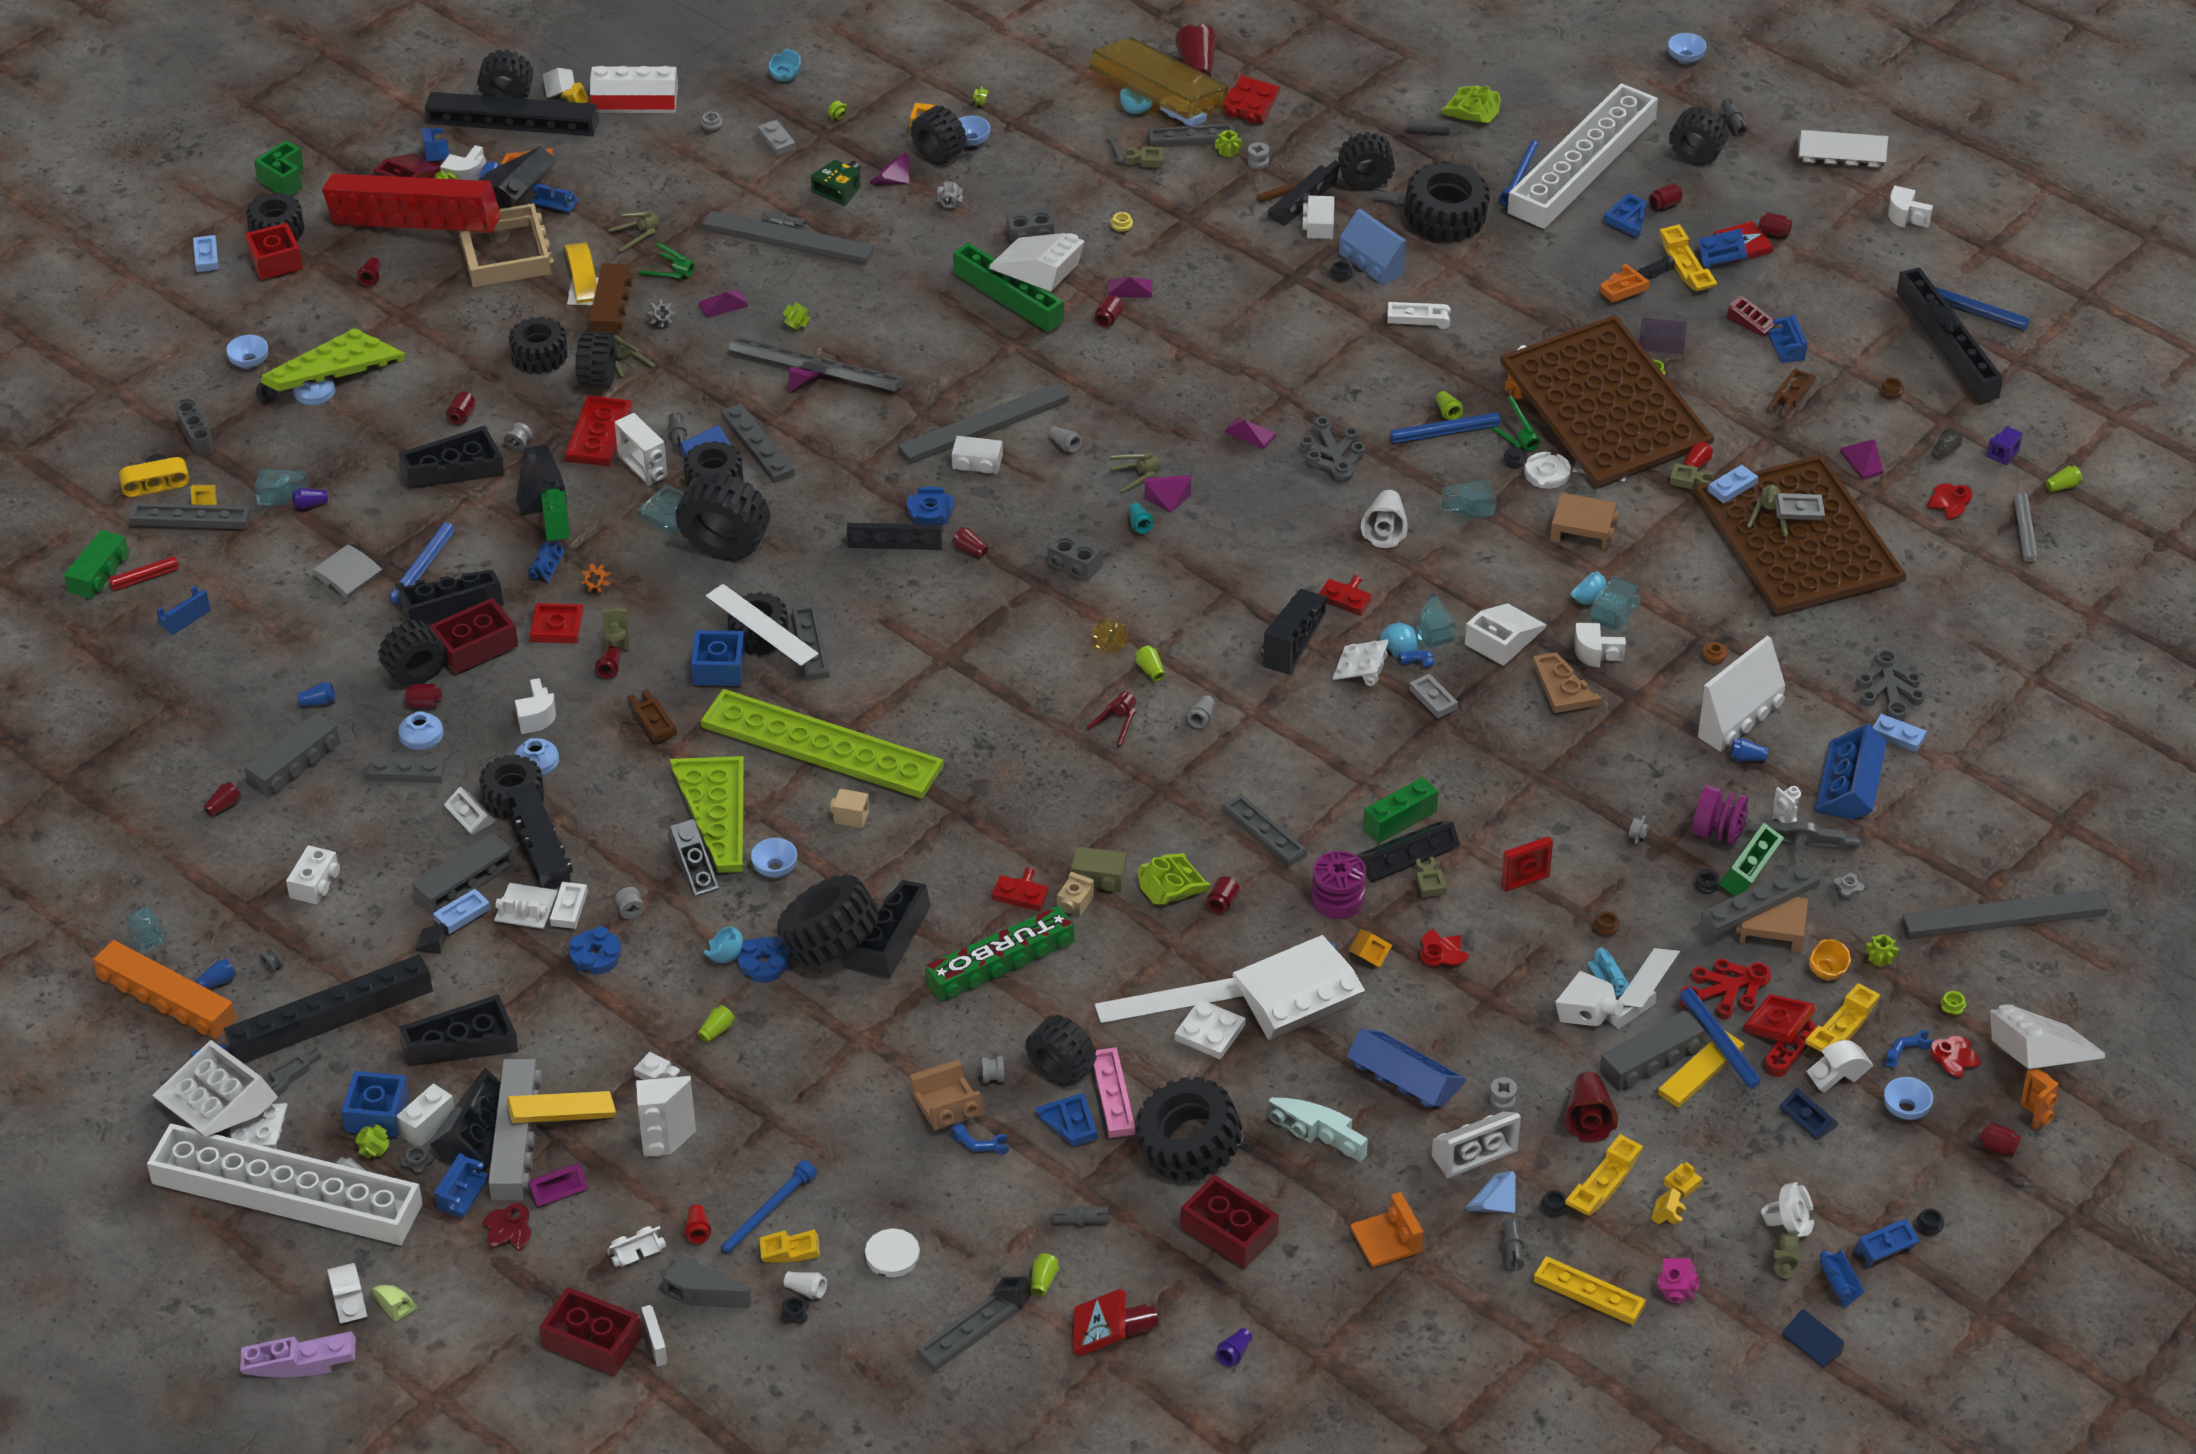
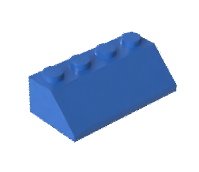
M1869 723L1829 742L1815 807L1817 813L1854 820L1873 811L1887 741Z
M1360 1028L1346 1056L1354 1061L1353 1065L1363 1071L1369 1069L1375 1072V1078L1387 1084L1391 1081L1398 1085L1396 1088L1398 1091L1408 1096L1414 1094L1419 1097V1103L1429 1108L1444 1106L1467 1079L1381 1030Z

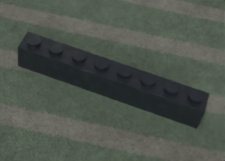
M430 92L425 105L427 124L594 136L599 122L597 104Z
M1918 267L1901 271L1896 293L1976 400L1982 403L2000 398L2003 376L1922 269ZM1931 299L1936 300L1959 321V329L1953 333L1949 332L1932 314L1925 310V303Z
M418 954L225 1027L224 1033L228 1050L232 1056L245 1064L433 992L430 971L421 955Z

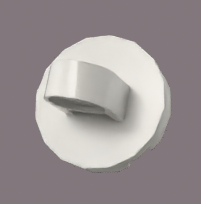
M1798 1182L1788 1183L1781 1188L1779 1201L1772 1202L1763 1207L1761 1214L1768 1226L1783 1224L1789 1234H1795L1799 1237L1808 1236L1814 1226V1220H1809V1210H1813L1810 1195L1803 1185L1797 1186Z

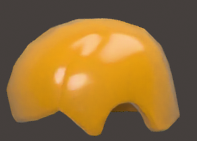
M1834 939L1820 941L1809 957L1811 971L1817 977L1826 981L1842 977L1851 963L1849 950L1843 943Z

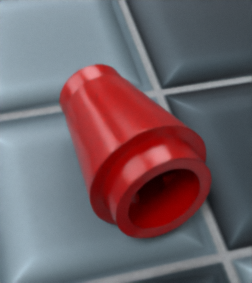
M1704 441L1693 444L1683 465L1701 468L1712 459V447Z
M694 1204L689 1207L684 1231L688 1240L694 1244L706 1242L712 1233L705 1209L700 1204Z

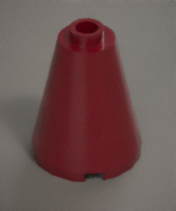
M1192 24L1187 25L1176 33L1175 45L1191 80L1197 83H1204L1211 78L1217 41L1216 33L1211 26L1206 24H1199L1198 27H1193Z
M1591 1071L1580 1073L1576 1077L1564 1116L1568 1133L1570 1135L1574 1134L1583 1142L1605 1140L1609 1137V1133L1613 1129L1616 1130L1618 1126L1617 1110L1600 1076Z

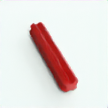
M172 556L109 578L110 587L115 591L175 571L179 568L178 562Z

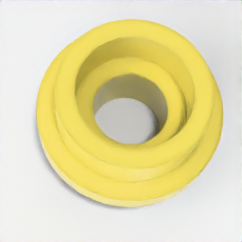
M1119 212L1113 216L1111 226L1119 232H1125L1132 228L1133 220L1128 213Z

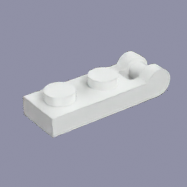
M1388 302L1387 323L1437 325L1441 329H1446L1450 326V307L1446 304Z

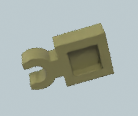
M1142 147V150L1127 148L1126 164L1134 165L1141 163V167H1163L1164 147Z
M1675 463L1669 485L1693 489L1694 485L1700 486L1712 482L1713 473L1709 471L1697 472L1698 467Z
M1430 857L1429 865H1423L1420 859L1416 860V881L1422 898L1447 894V885L1442 870H1435L1436 861L1433 857Z

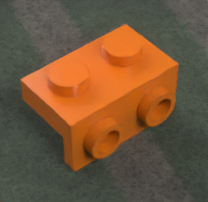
M2038 1068L2027 1071L2020 1104L2034 1114L2031 1127L2034 1130L2039 1129L2043 1124L2045 1126L2053 1120L2055 1116L2053 1111L2058 1100L2057 1091L2059 1083Z

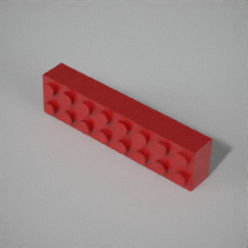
M331 174L322 188L333 224L492 232L501 218L491 181Z

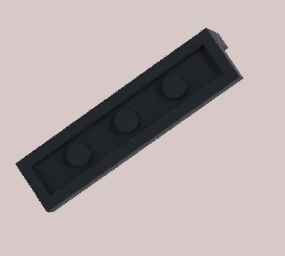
M1334 160L1327 167L1320 165L1268 209L1267 216L1285 227L1303 211L1304 203H1308V196H1321L1337 182L1340 163Z
M847 523L848 548L942 550L943 527L941 524Z
M1438 821L1360 852L1356 856L1365 864L1369 879L1375 880L1415 864L1417 859L1422 861L1460 845L1453 821Z

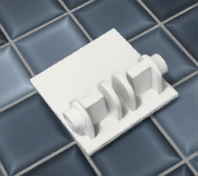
M1371 641L1345 646L1333 680L1362 676L1366 685L1373 686L1378 682V674L1381 673L1384 666V659L1387 658L1386 647L1389 641Z
M509 883L504 897L496 900L495 906L498 912L494 921L544 929L558 890Z
M287 1103L271 1104L259 1116L232 1126L228 1138L277 1149L276 1145L282 1132V1123L285 1121Z

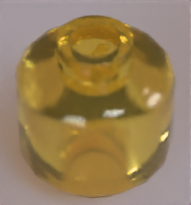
M1109 618L1100 620L1092 632L1094 644L1100 649L1109 652L1121 650L1127 644L1129 638L1126 626Z

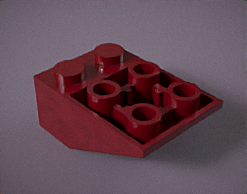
M413 153L386 158L373 169L374 176L435 178V174L441 171L440 166L442 163L437 161L427 162L426 157Z

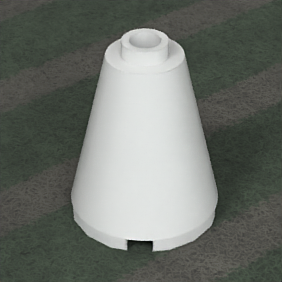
M1393 490L1382 491L1361 520V531L1364 538L1370 540L1372 545L1376 547H1394L1406 537L1408 531V522L1401 498Z

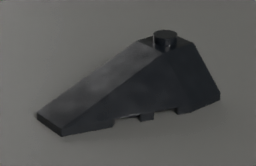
M540 146L488 171L480 181H491L499 207L502 209L515 207L529 193L533 185H536L557 162V159Z
M547 444L524 449L516 497L521 516L543 512L541 493H546L549 489L565 491L561 473Z
M487 1068L482 1070L439 1127L429 1144L448 1163L453 1164L459 1153L484 1164L482 1169L487 1168L492 1160L501 1082Z

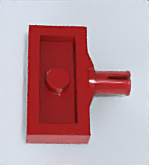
M1357 575L1352 577L1349 584H1343L1329 578L1319 594L1327 596V604L1359 616L1363 614L1372 600L1371 593L1357 589L1362 582L1361 577H1357Z
M1026 867L1021 879L1000 875L992 893V900L1041 912L1049 890L1046 885L1031 882L1035 870L1032 868L1029 870V867Z

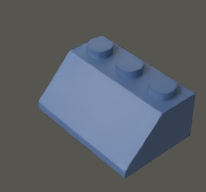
M1358 209L1340 236L1339 254L1385 286L1404 275L1406 240L1362 209Z

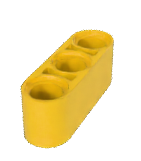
M173 457L124 467L119 472V480L123 494L128 497H136L184 487L189 482V474L185 460Z

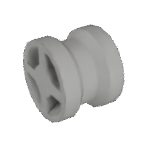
M1260 142L1251 144L1248 147V165L1254 169H1264L1269 165L1268 145Z
M514 423L510 431L506 433L504 443L509 449L521 452L526 447V443L531 440L532 431L523 423Z
M623 888L616 894L615 901L623 918L634 919L641 916L645 910V905L637 888Z
M997 1056L995 1059L982 1057L983 1084L989 1083L991 1080L1005 1082L1003 1056Z
M1500 1077L1495 1079L1490 1088V1104L1496 1110L1508 1111L1515 1106L1517 1085L1510 1078Z

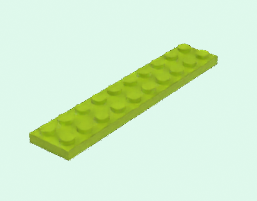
M726 689L721 691L701 719L702 728L923 799L944 767V759Z

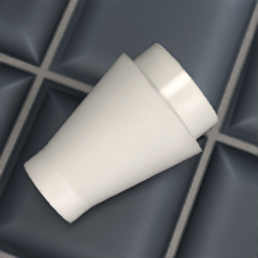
M788 1271L784 1278V1286L814 1300L823 1297L827 1287V1279L816 1272Z

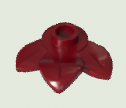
M510 1204L505 1209L491 1211L484 1218L482 1224L490 1228L487 1238L491 1249L501 1246L508 1241H511L519 1251L527 1245L531 1237V1229L528 1225L530 1212L524 1204ZM520 1212L518 1217L511 1218L513 1214Z

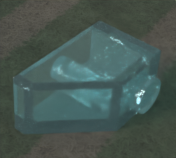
M260 469L254 486L257 505L281 506L293 500V490H298V487L309 488L306 472Z
M1487 479L1444 487L1442 491V507L1471 519L1495 515L1496 496Z
M1436 593L1431 594L1419 616V626L1416 628L1418 638L1424 641L1428 649L1455 641L1456 624Z

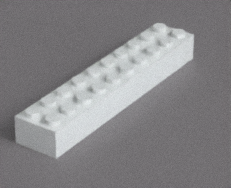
M1621 83L1509 192L1508 214L1545 229L1656 119L1658 98Z
M171 1123L147 1163L151 1182L154 1185L397 1245H402L423 1205L420 1187L417 1183L216 1134L205 1137L196 1129Z

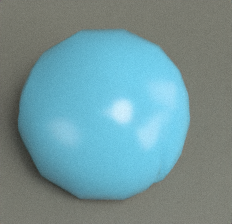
M784 49L780 55L774 54L768 64L769 73L777 81H792L801 70L800 56L795 51Z
M1126 87L1120 92V102L1127 113L1141 114L1152 107L1153 96L1148 92H1143L1141 88L1133 93L1129 87Z
M1598 571L1596 573L1592 572L1570 595L1583 605L1596 603L1603 597L1606 590V579Z
M1397 622L1388 625L1380 634V641H1389L1386 650H1389L1394 658H1398L1399 653L1417 650L1418 648L1415 630L1407 624Z
M724 927L716 934L714 939L708 941L710 951L705 950L704 954L719 964L732 962L738 957L742 949L743 936L741 932L734 927Z

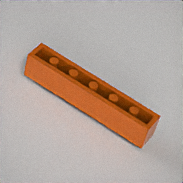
M115 940L111 941L93 958L95 974L101 981L109 982L120 991L135 996L142 1003H148L156 1007L163 1014L167 1013L175 1017L182 1024L192 1026L203 1035L207 1034L217 1039L224 1032V1028L230 1026L236 1020L233 1002Z

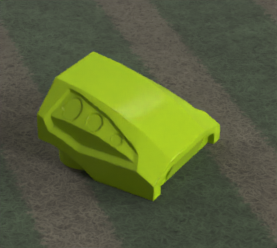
M1463 86L1458 88V92L1441 111L1446 116L1490 123L1499 112L1501 98L1499 92L1491 91L1489 86Z
M1184 853L1163 855L1160 858L1154 857L1151 862L1141 864L1137 872L1140 888L1153 904H1167L1168 902L1181 900L1203 893L1210 887V883L1201 877L1186 859Z

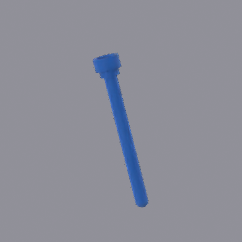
M1533 140L1530 142L1510 186L1502 190L1499 201L1503 206L1508 207L1509 192L1523 179L1538 147L1537 141Z
M801 1160L794 1167L793 1177L722 1244V1252H731L800 1184L810 1183L817 1176L815 1167L809 1161Z

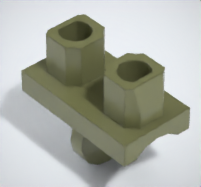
M618 606L602 609L605 651L609 646L629 650L627 608Z
M1781 1233L1779 1247H1773V1256L1777 1258L1774 1268L1776 1273L1782 1278L1787 1279L1795 1276L1799 1268L1797 1261H1802L1803 1252L1798 1250V1235Z

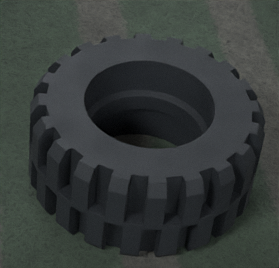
M1436 162L1435 165L1430 163L1418 169L1410 177L1404 203V214L1410 225L1417 232L1421 231L1425 237L1430 236L1437 241H1440V239L1446 240V242H1452L1453 240L1461 241L1465 237L1470 238L1475 235L1485 224L1490 200L1489 188L1481 175L1477 176L1476 171L1467 169L1465 165H1455L1454 162H1448L1447 164ZM1439 200H1447V201H1451V202H1454V203H1445V202H1441V201H1439Z
M718 472L705 473L694 478L687 486L675 512L678 529H681L680 532L684 538L688 539V543L699 548L698 551L706 552L713 558L721 557L722 560H730L731 558L739 560L750 556L756 551L769 526L771 517L766 500L762 499V494L758 490L753 489L752 484L749 482L745 483L742 481V478L732 477L724 472L722 474H718Z
M843 874L841 877L837 875L811 886L806 892L798 895L797 899L791 901L778 919L777 932L798 963L805 966H819L821 963L826 964L833 959L842 957L846 952L852 951L857 944H861L865 937L871 934L873 927L877 925L879 909L859 878L848 874Z
M1182 1077L1177 1082L1173 1080L1166 1082L1165 1087H1158L1153 1091L1154 1095L1152 1097L1148 1096L1143 1102L1144 1108L1140 1107L1136 1116L1138 1119L1135 1122L1136 1138L1149 1165L1159 1175H1166L1167 1179L1174 1181L1180 1178L1182 1182H1191L1193 1178L1202 1180L1205 1179V1175L1210 1173L1214 1175L1219 1172L1218 1168L1221 1166L1225 1167L1231 1161L1230 1156H1235L1238 1151L1237 1144H1240L1242 1140V1123L1231 1097L1216 1082L1208 1079L1205 1082L1204 1078L1194 1077V1079ZM1193 1119L1208 1120L1204 1128L1197 1134L1186 1139H1170L1173 1131L1184 1122Z

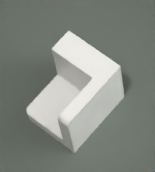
M556 68L543 74L547 98H553L562 94L567 89L570 90L574 84L573 72L569 69Z

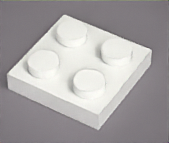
M1199 999L1174 1033V1040L1221 1060L1245 1026V1018Z

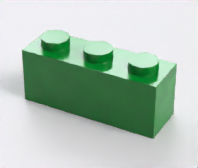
M549 489L546 493H541L547 541L571 538L565 491Z
M100 530L64 574L67 591L93 599L103 589L108 579L115 574L121 563L128 558L129 548L126 537Z
M1424 777L1415 780L1364 808L1363 830L1378 844L1436 813L1439 791Z
M1763 823L1718 884L1734 896L1745 892L1784 837Z

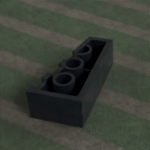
M485 425L398 453L400 473L408 488L504 475L503 456Z
M493 569L465 573L461 575V578L457 579L444 576L440 577V581L426 583L424 579L415 581L416 585L404 586V583L395 584L399 607L408 623L411 620H415L416 622L423 621L424 624L431 625L491 598L499 606L504 605L500 581Z
M1299 589L1264 632V644L1261 649L1263 667L1287 675L1291 674L1326 615L1327 596Z
M535 782L506 790L510 825L539 887L556 889L561 887L562 882L571 883L570 873L573 872L571 861L564 856L563 844L557 839L555 827L551 824Z
M902 880L883 900L884 905L879 909L878 923L873 927L871 934L867 935L865 940L861 944H857L852 951L842 955L841 959L845 969L891 978L931 907L926 884Z
M499 994L399 1026L400 1043L409 1065L518 1052L517 1034Z

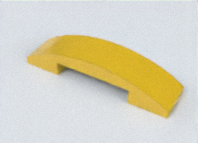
M1678 224L1660 229L1659 233L1667 255L1674 259V268L1682 280L1695 291L1716 287L1717 282L1709 269L1702 268L1688 246L1689 238L1681 225Z
M587 243L565 244L564 250L567 262L570 265L577 303L593 302L597 282Z
M1857 983L1845 996L1844 1004L1823 1027L1818 1026L1807 1037L1805 1044L1822 1052L1824 1048L1835 1042L1850 1040L1874 1009L1880 999V994Z
M1620 1134L1606 1150L1605 1159L1583 1185L1578 1184L1565 1200V1204L1588 1216L1599 1210L1622 1184L1641 1154L1643 1145Z

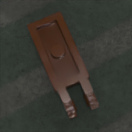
M1794 368L1776 391L1768 411L1774 413L1778 409L1780 402H1782L1785 406L1782 408L1781 416L1787 418L1791 414L1793 407L1797 406L1815 383L1816 376Z
M648 689L641 691L644 701L642 703H639L634 694L627 697L630 707L654 743L677 735L676 726L656 697L653 698Z

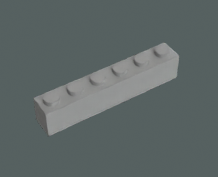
M504 1059L489 1176L491 1201H524L525 1190L530 1188L528 1182L530 1174L527 1173V1168H532V1152H529V1150L534 1148L535 1133L532 1131V1127H536L537 1122L512 1123L506 1101L508 1096L539 1095V1090L536 1089L537 1086H541L542 1072L537 1070L536 1059Z

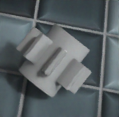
M945 181L943 187L938 186L937 202H940L944 208H955L956 202L962 203L963 188H959L956 182Z
M662 299L657 301V306L654 303H650L651 311L646 313L652 319L650 324L656 322L659 328H662L664 325L663 321L667 324L672 323L669 317L675 314V312L669 308L671 303L665 305ZM660 310L665 315L661 317L656 314V311Z

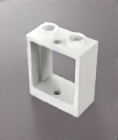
M635 413L615 421L618 457L648 486L668 477L664 441Z

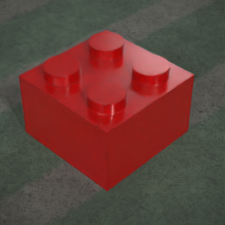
M288 223L245 233L248 255L260 280L303 269L300 248Z

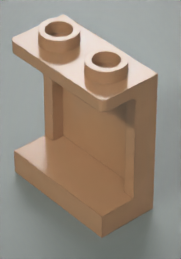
M1561 493L1552 521L1550 541L1560 542L1562 532L1601 539V549L1606 550L1608 541L1613 542L1615 528L1613 526L1617 527L1619 521V513L1616 512V502Z
M1795 897L1737 925L1736 934H1741L1740 944H1745L1747 935L1792 941L1791 952L1801 953L1808 899Z
M959 1059L909 1075L912 1097L934 1130L984 1114L982 1095L979 1091L973 1092L965 1080L963 1067Z

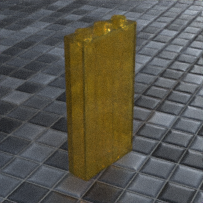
M1132 37L1093 49L1090 70L1186 119L1222 107L1228 94L1229 86Z

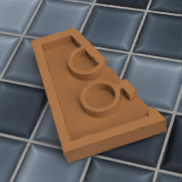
M1557 652L1533 656L1534 668L1554 713L1601 705L1602 698L1597 693L1593 694L1588 689L1589 685L1584 680H1579L1573 673L1574 670Z

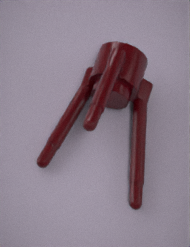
M1127 691L1121 692L1115 700L1106 706V710L1086 727L1087 730L1096 726L1112 711L1117 716L1127 715L1117 742V746L1121 747L1132 717L1137 713L1134 709L1136 705L1135 697Z

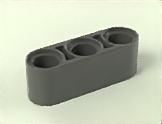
M187 398L178 401L175 407L179 426L193 453L200 457L210 455L214 450L211 432L196 402Z

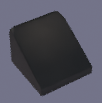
M440 923L422 929L415 948L416 951L441 954L447 937L446 924Z
M1002 1277L994 1289V1295L1024 1307L1031 1296L1028 1277Z

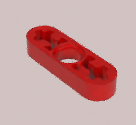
M1808 1020L1799 1031L1803 1032L1801 1038L1798 1037V1032L1790 1043L1782 1041L1776 1043L1766 1056L1765 1070L1769 1075L1782 1077L1789 1072L1809 1047V1045L1805 1044V1040L1816 1029L1813 1021ZM1792 1044L1797 1047V1050L1789 1051L1783 1046ZM1780 1057L1783 1058L1782 1064H1777L1780 1061Z

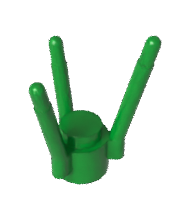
M657 242L656 246L668 253L660 252L659 255L673 262L672 270L675 273L638 271L639 275L682 280L683 276L691 277L695 268V262Z
M1510 395L1508 399L1524 428L1519 431L1518 440L1496 426L1493 427V430L1517 448H1524L1527 452L1534 451L1539 447L1541 440L1534 432L1529 421L1524 418L1517 403Z

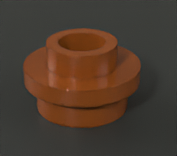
M1709 643L1703 649L1705 660L1713 665L1721 664L1726 659L1728 653L1727 648L1720 643Z

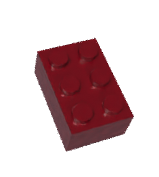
M493 598L429 625L443 642L446 649L444 662L454 675L518 647L516 625Z
M1214 1174L1181 1207L1180 1228L1245 1269L1278 1236L1279 1214Z
M566 1287L539 1326L543 1348L613 1376L618 1373L642 1337L639 1314L570 1287Z

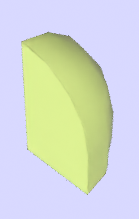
M379 1285L370 1290L371 1297L394 1322L417 1309L415 1302L398 1287Z

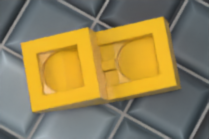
M815 1229L788 1236L786 1230L760 1237L761 1259L763 1262L785 1263L820 1257L819 1238Z

